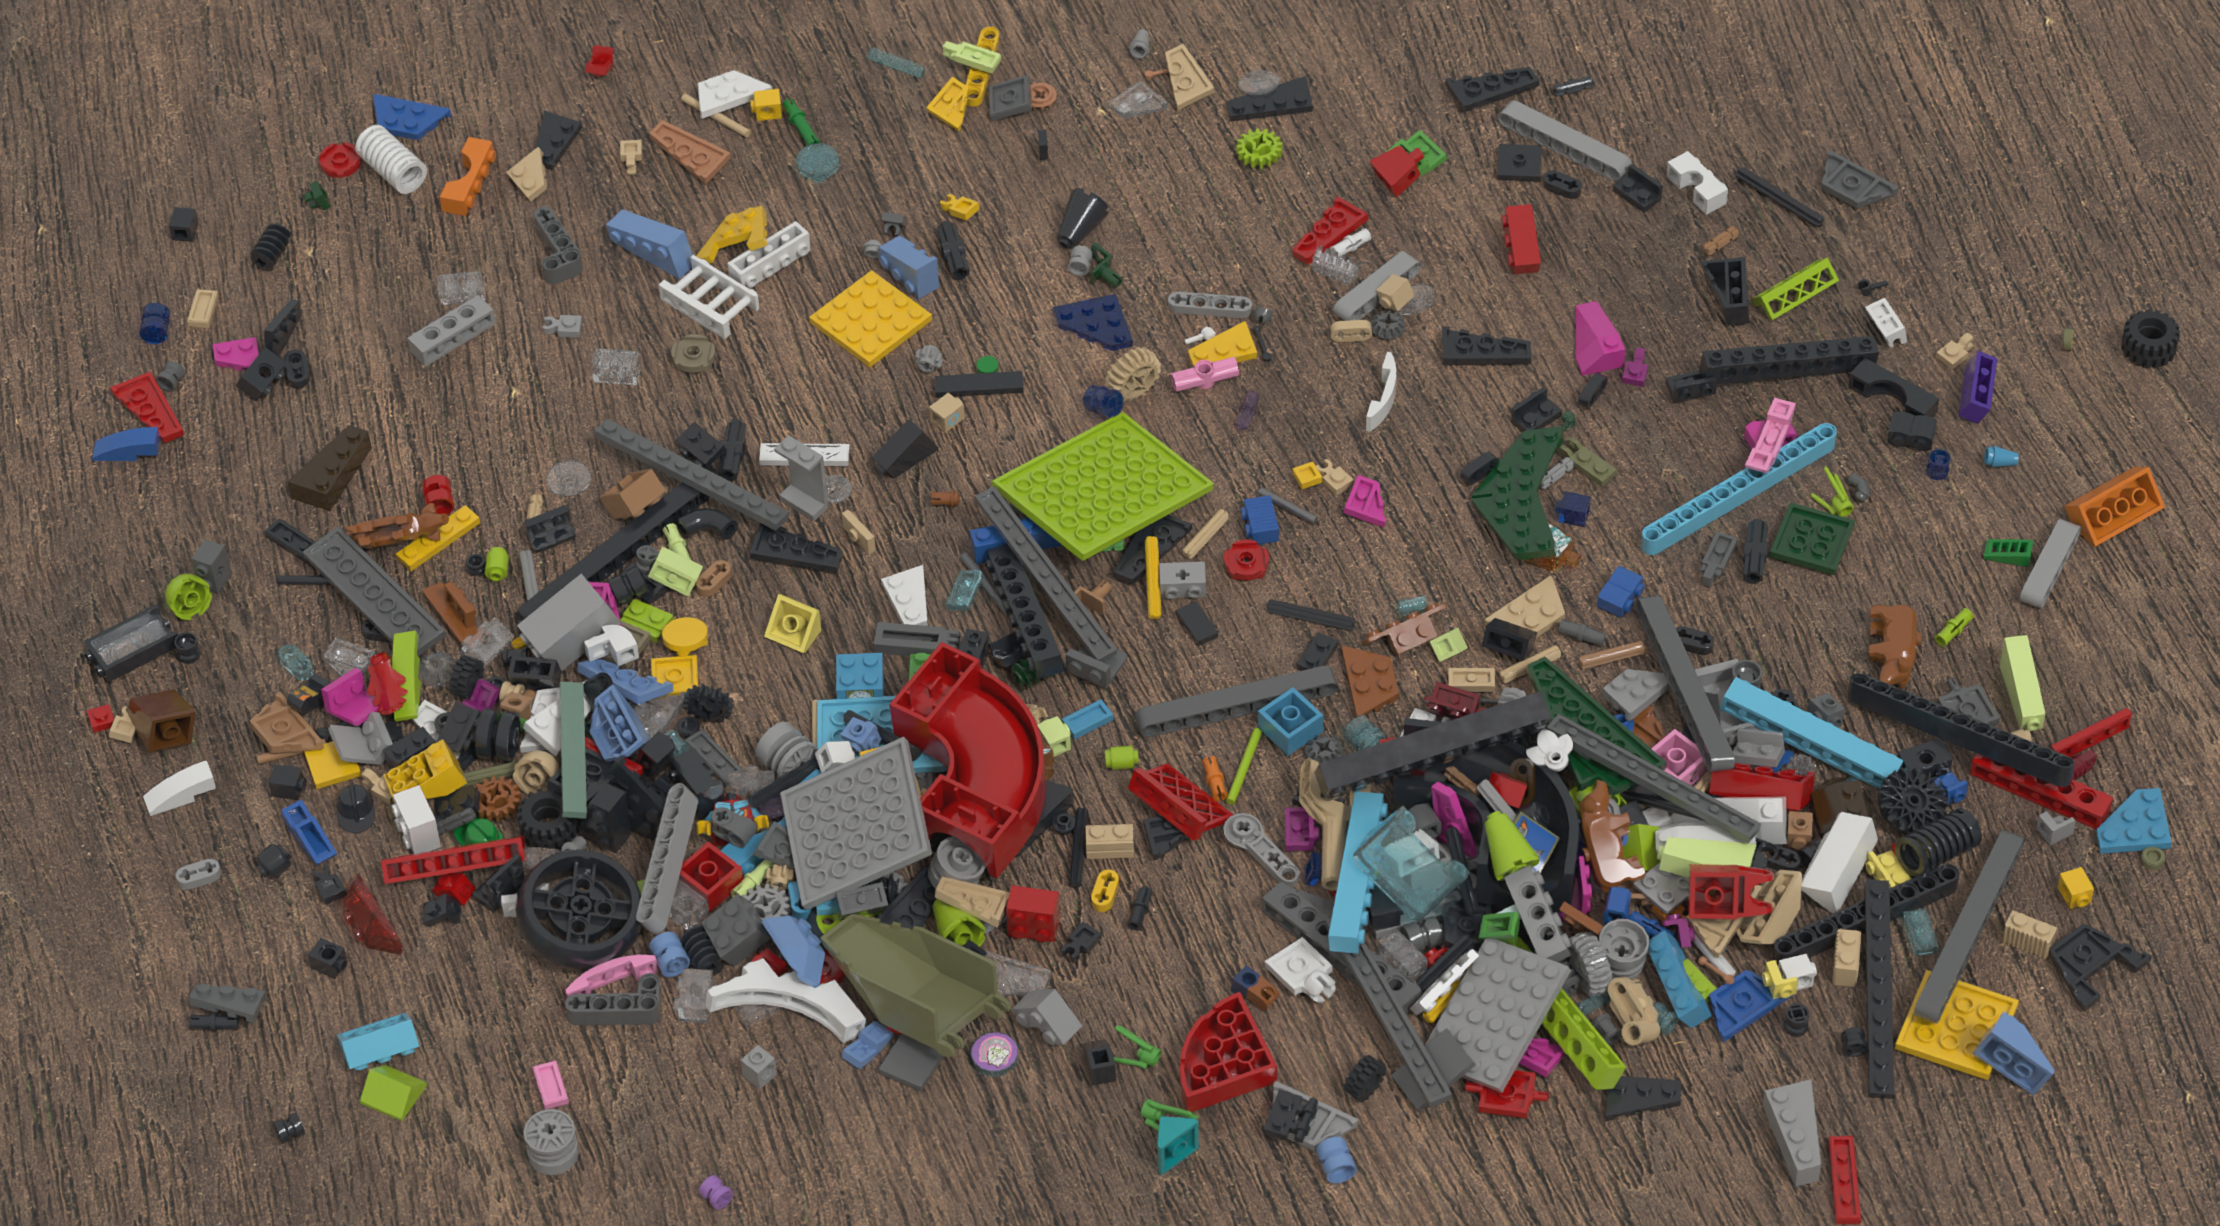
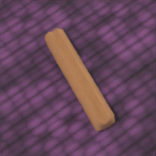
M1637 641L1579 656L1578 662L1581 669H1586L1644 654L1645 647L1642 641Z

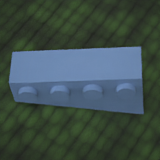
M623 209L606 224L609 238L612 242L679 280L692 268L691 256L693 254L685 231Z

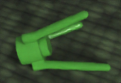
M1121 1025L1115 1026L1116 1031L1140 1046L1137 1053L1140 1061L1114 1057V1061L1139 1066L1145 1070L1148 1065L1155 1067L1160 1059L1162 1050L1148 1044Z
M1151 1099L1145 1101L1141 1110V1116L1146 1118L1145 1124L1153 1127L1158 1132L1159 1125L1155 1122H1160V1116L1165 1117L1166 1112L1198 1119V1115L1192 1114L1190 1111L1163 1105Z

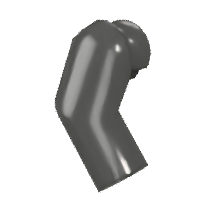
M1853 473L1849 477L1848 482L1859 489L1855 493V497L1864 502L1871 495L1870 485L1859 475Z

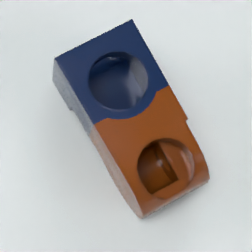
M1247 965L1232 980L1231 992L1234 994L1240 992L1242 996L1250 1000L1260 1010H1267L1279 997L1276 988Z

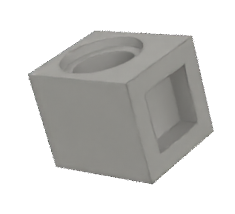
M758 1045L741 1059L743 1077L758 1089L763 1088L777 1075L775 1058Z

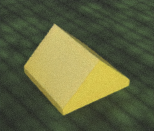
M778 594L764 637L805 653L821 632L820 612L813 607Z

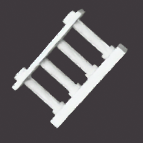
M692 255V270L675 285L665 280L659 284L660 299L718 336L726 339L730 335L729 321L746 306L755 311L759 310L758 294L753 289H748L714 268L706 260ZM698 276L707 280L691 295L682 291ZM714 286L723 290L709 304H703L698 301ZM730 296L739 300L724 315L714 311Z

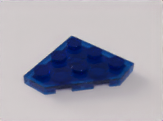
M1116 294L1053 307V314L1059 329L1073 331L1077 333L1078 337L1092 343L1094 341L1104 345V348L1111 351L1133 347V340Z

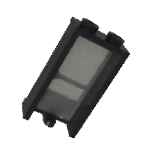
M156 604L84 640L86 647L84 655L89 663H94V669L99 678L104 677L107 683L110 684L112 680L174 649V641L178 633L176 630L172 632L169 621L161 618L159 607Z

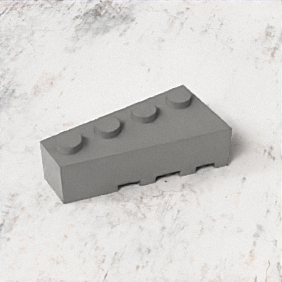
M1807 1080L1765 1090L1763 1109L1795 1187L1819 1181L1821 1159L1812 1081Z

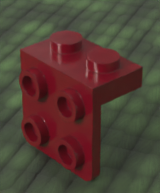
M1436 682L1432 696H1424L1423 701L1427 708L1431 710L1430 713L1439 717H1443L1444 714L1449 715L1454 720L1475 713L1481 696Z

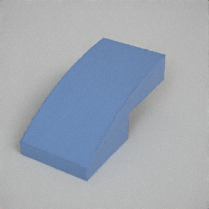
M876 1021L872 1022L859 1032V1038L843 1050L842 1058L858 1069L863 1068L885 1047L893 1037V1032L887 1030Z

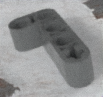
M544 206L537 208L534 212L536 230L552 253V255L547 256L542 261L545 281L549 284H558L581 274L583 265L580 250L551 208Z
M653 973L642 975L638 982V993L573 994L565 1001L568 1021L577 1026L654 1024L661 1017L662 992L660 979Z

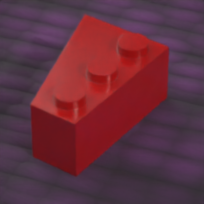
M1532 204L1508 206L1505 209V214L1501 215L1505 234V247L1508 248L1509 253L1507 255L1508 266L1512 267L1513 275L1539 272L1541 260Z

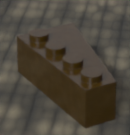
M348 425L287 481L291 499L331 511L372 449L369 431Z

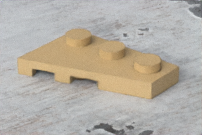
M1184 44L1165 52L1177 110L1214 93V87Z
M943 876L935 892V898L997 928L1006 910L1010 892Z

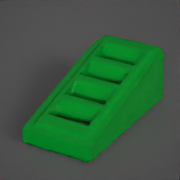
M1987 539L1983 559L2029 567L2033 540ZM1992 547L1997 548L1996 552H1992Z

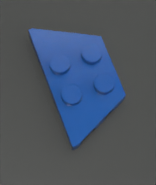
M374 94L377 124L383 126L393 136L420 140L428 131L438 126V121L444 117L448 119L451 116L450 108Z
M1748 970L1743 971L1734 977V983H1725L1709 994V1002L1721 1040L1723 1042L1727 1041L1792 996L1773 999L1770 989L1765 987L1762 977Z

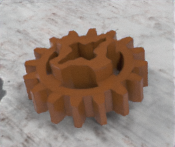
M492 776L491 781L484 778V784H476V789L480 792L479 811L475 812V814L478 813L479 819L486 816L491 821L492 818H496L498 823L501 817L508 820L509 813L516 814V808L521 805L520 800L522 798L518 785H513L512 779L506 782L504 776H501L499 780Z

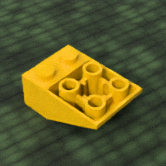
M443 739L383 775L392 798L394 794L418 785L425 798L428 799L449 795L467 784L456 756Z

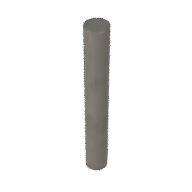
M1262 487L1259 489L1258 496L1271 495L1272 502L1275 505L1313 525L1316 524L1318 520L1316 515Z

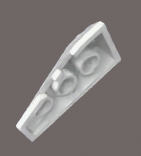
M1786 797L1715 798L1761 823L1760 831L1755 835L1756 838L1773 844H1787Z
M1682 821L1664 825L1655 831L1657 853L1659 852L1660 845L1665 846L1668 837L1746 843L1709 822ZM1755 836L1749 843L1756 844Z

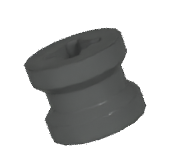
M649 545L638 548L636 552V566L639 567L642 573H650L659 551Z

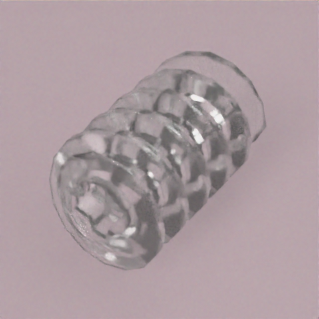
M1323 246L1318 247L1313 258V271L1315 273L1320 272L1323 276L1328 275L1331 279L1336 278L1338 282L1343 281L1344 284L1350 285L1358 276L1362 262L1358 260L1353 265L1354 258L1350 257L1346 262L1345 254L1338 259L1339 253L1337 251L1330 256L1331 249L1327 248L1323 253Z

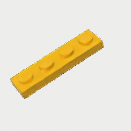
M466 505L449 516L447 524L440 527V541L429 540L425 535H422L397 552V560L409 571H413L480 524V517Z

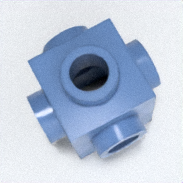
M855 717L850 720L840 734L843 741L850 742L852 751L857 755L861 751L877 748L881 741L875 724L870 721L864 722Z

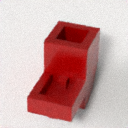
M1491 771L1488 781L1508 805L1519 808L1527 783L1510 778V775L1501 772L1499 774Z

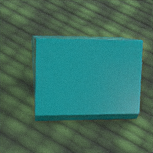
M1160 1116L1157 1150L1158 1173L1162 1176L1199 1149V1126L1196 1119Z

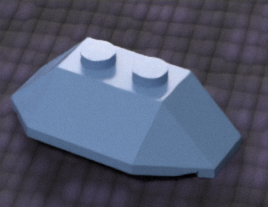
M611 685L595 698V710L592 715L590 733L605 761L616 760L620 755L623 758L631 756L650 739L637 713L614 685Z
M792 916L765 918L762 921L763 925L789 965L796 972L799 980L817 988L820 985L825 952L820 945V939L811 932V925L802 918L798 920Z

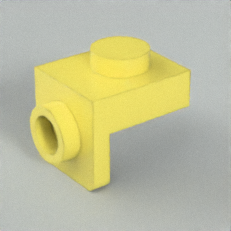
M1776 961L1766 962L1765 972L1762 973V980L1765 987H1769L1773 999L1787 998L1796 994L1798 986L1797 977L1782 979Z

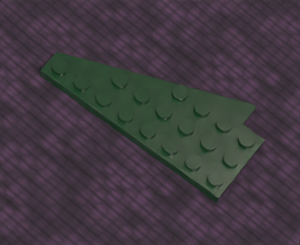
M1542 657L1527 665L1526 672L1535 692L1542 691L1551 716L1548 721L1549 724L1560 714L1661 770L1666 769L1667 762L1549 659ZM1572 749L1568 754L1569 760L1567 765L1579 791L1596 784V780H1600L1607 784L1608 793L1611 796H1615L1637 784L1575 749Z

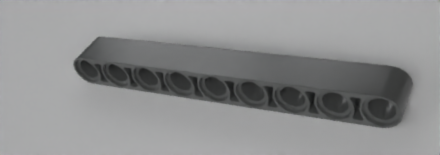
M1320 666L1145 706L1137 710L1135 717L1142 736L1153 737L1258 713L1261 708L1292 687L1310 701L1335 694L1339 686L1330 666Z

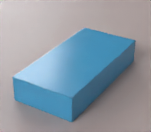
M1100 699L1064 717L1062 723L1067 724L1070 734L1075 740L1114 720L1113 713Z

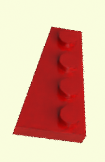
M1337 196L1334 200V205L1324 211L1323 218L1313 224L1312 231L1306 233L1292 249L1293 257L1309 265L1328 251L1331 246L1336 245L1344 237L1368 221V213Z
M151 371L110 387L111 394L146 427H158L160 440L163 443L184 436L179 421Z

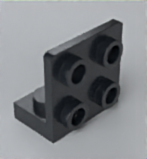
M516 854L506 864H503L472 893L473 899L493 913L502 907L501 896L513 895L518 892L525 878L521 856Z

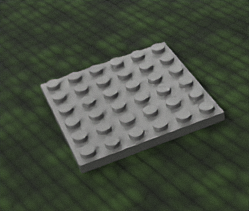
M905 737L780 792L801 903L806 910L835 898L836 892L853 890L932 855L909 743Z

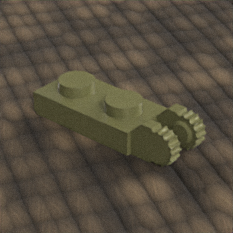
M1569 437L1566 440L1568 447L1561 445L1560 448H1557L1558 454L1563 459L1569 457L1574 462L1573 468L1600 487L1617 475L1616 468L1585 446L1582 447L1581 443L1573 437Z

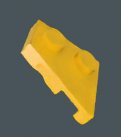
M952 77L926 107L927 111L959 132L962 127L969 97V87Z

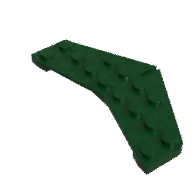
M1562 426L1526 430L1521 433L1472 494L1473 506L1515 559L1524 560L1556 556V544L1538 496V489L1556 449L1561 447L1564 440Z

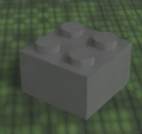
M739 894L701 922L720 958L733 966H737L771 939L753 903Z

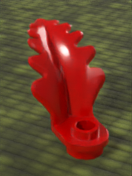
M381 652L369 658L368 671L371 677L367 692L369 696L376 695L373 705H379L378 712H381V715H387L398 711L404 706L402 703H405L406 699L400 696L406 695L408 691L400 687L406 682L405 677L391 667V657L387 656L386 652Z

